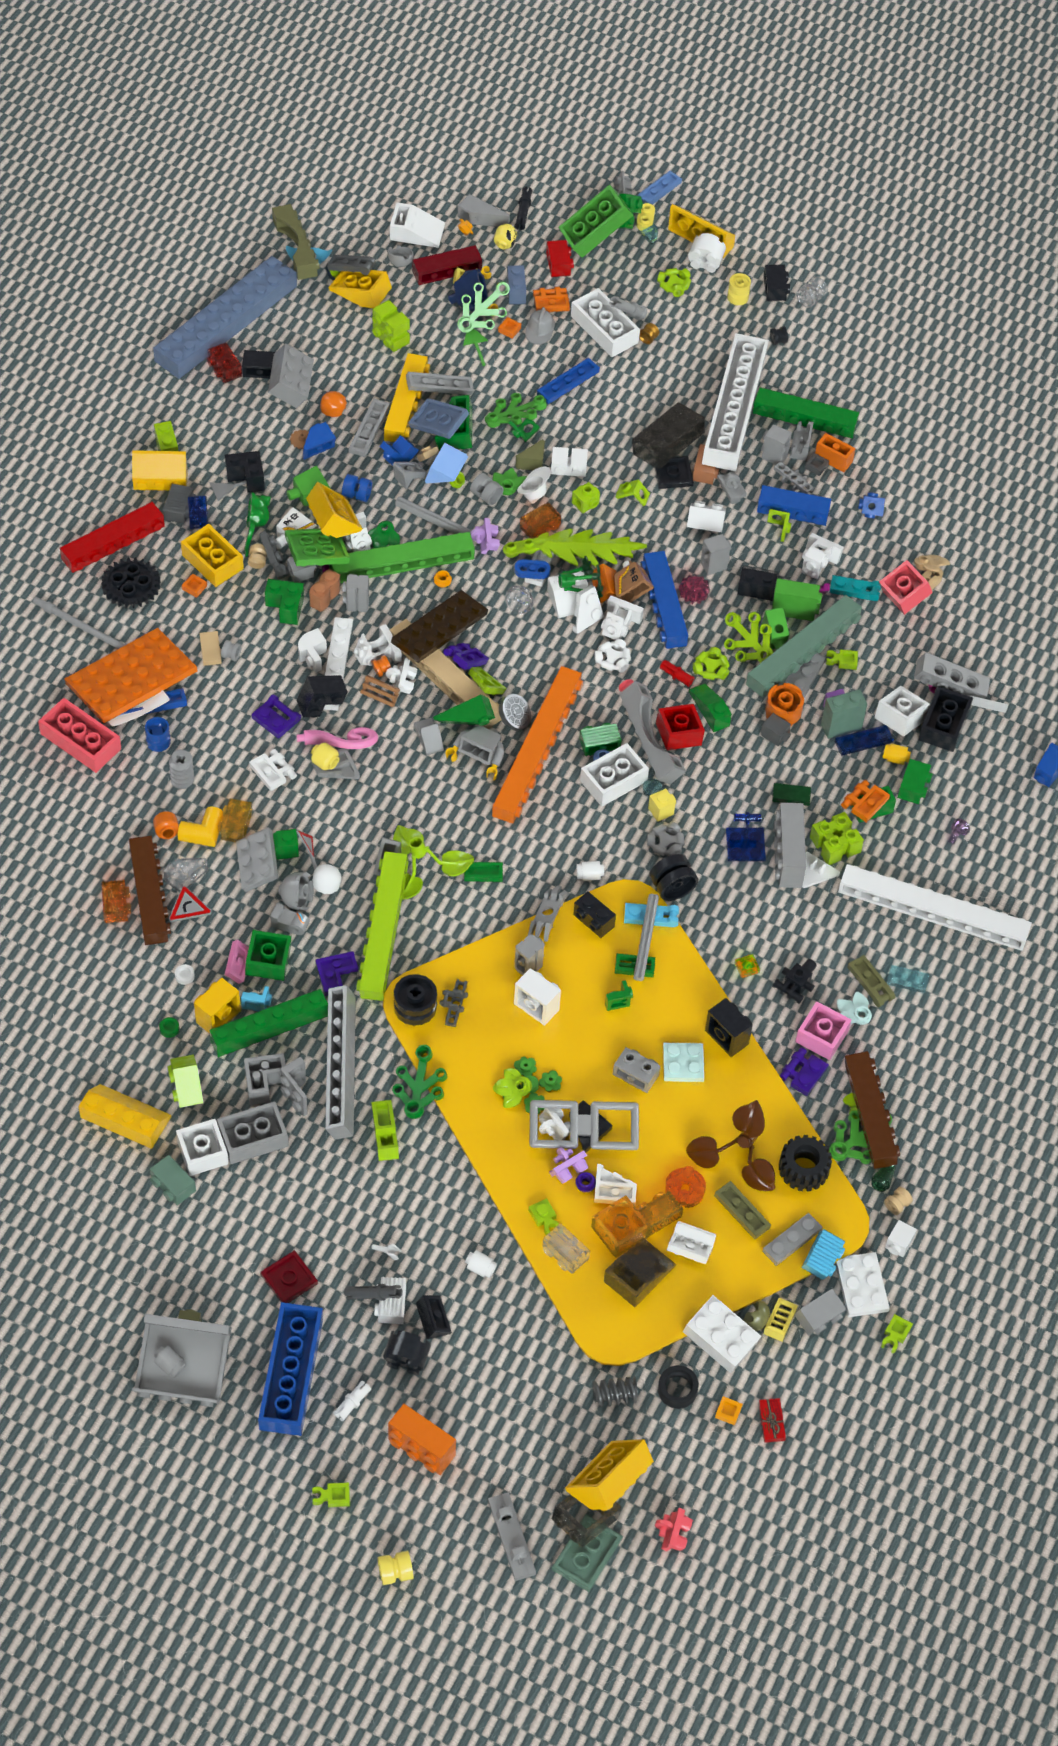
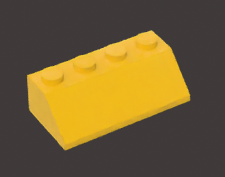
M674 204L670 206L669 231L691 242L702 233L713 234L719 238L718 241L724 242L726 246L723 258L733 249L735 234Z
M319 482L315 484L306 500L309 504L308 507L313 512L312 515L317 520L316 523L321 528V532L326 536L331 535L335 538L361 532L363 528L347 498Z
M101 1084L88 1090L78 1106L82 1119L151 1149L171 1118V1115Z
M645 1439L611 1441L565 1487L566 1492L591 1510L606 1511L612 1508L615 1501L622 1497L625 1491L635 1484L640 1475L648 1470L647 1468L654 1462Z

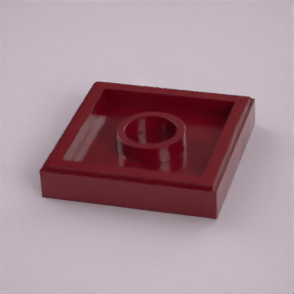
M295 1250L260 1272L261 1277L279 1301L283 1303L291 1302L318 1284L316 1277Z

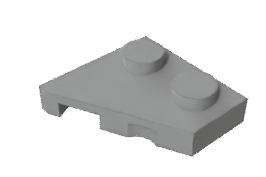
M341 748L337 750L339 762L332 770H322L311 761L318 777L360 779V774L347 749Z

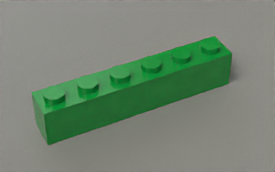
M759 387L753 408V414L792 424H798L801 421V426L807 427L808 422H814L813 429L852 439L860 413Z
M321 989L315 990L210 1029L211 1044L217 1057L224 1056L328 1017V1003Z

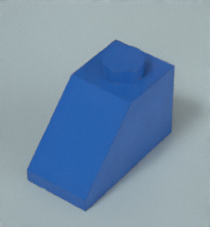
M326 422L317 423L310 428L303 448L302 458L304 460L335 447L336 437Z
M1051 743L1036 767L1033 777L1047 787H1050L1058 777V746L1054 743Z

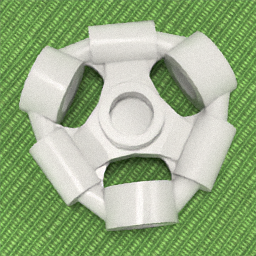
M615 639L613 642L607 641L594 652L595 663L601 664L602 668L610 671L618 670L622 673L629 667L628 663L631 661L630 649L626 648V643L622 639ZM602 652L606 653L607 660L603 661Z

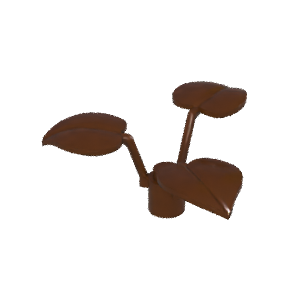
M758 1100L743 1105L734 1112L732 1117L733 1124L737 1130L742 1132L733 1141L717 1149V1143L714 1138L701 1136L691 1141L687 1146L688 1156L703 1168L714 1167L720 1159L718 1152H722L735 1143H738L742 1148H749L747 1160L749 1165L742 1169L744 1181L750 1187L759 1191H772L776 1188L775 1171L770 1162L761 1158L755 1159L752 1162V1153L755 1148L753 1144L765 1128L764 1114Z

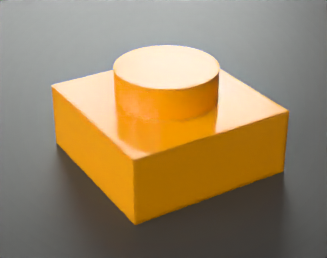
M723 1396L715 1418L735 1425L743 1404Z

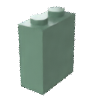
M861 690L826 698L821 726L828 739L862 730L867 702Z

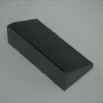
M423 1295L416 1302L426 1339L451 1334V1328L441 1296Z

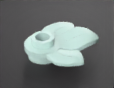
M856 992L852 1001L837 999V1008L841 1012L840 1014L851 1019V1024L865 1025L870 1022L872 1014L868 1008L869 1001L863 994Z

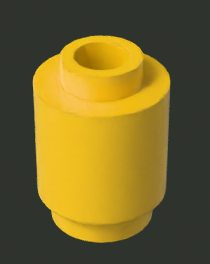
M892 743L891 745L886 744L883 759H887V762L904 765L905 762L909 763L911 752L905 746Z

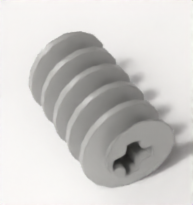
M186 750L174 751L169 759L171 784L175 788L186 789L194 782L193 759Z

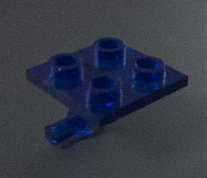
M745 812V814L734 813V822L744 821V827H726L728 861H766L764 828H749L750 821L761 822V814H750V812Z

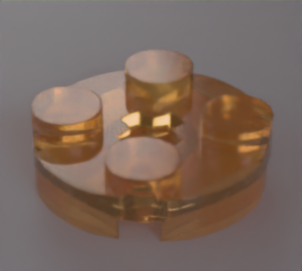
M693 1167L678 1168L668 1175L665 1183V1194L671 1203L676 1206L679 1204L685 1206V1208H690L698 1205L703 1200L706 1192V1182L703 1176L694 1170ZM682 1184L689 1185V1191L686 1189L681 1190Z

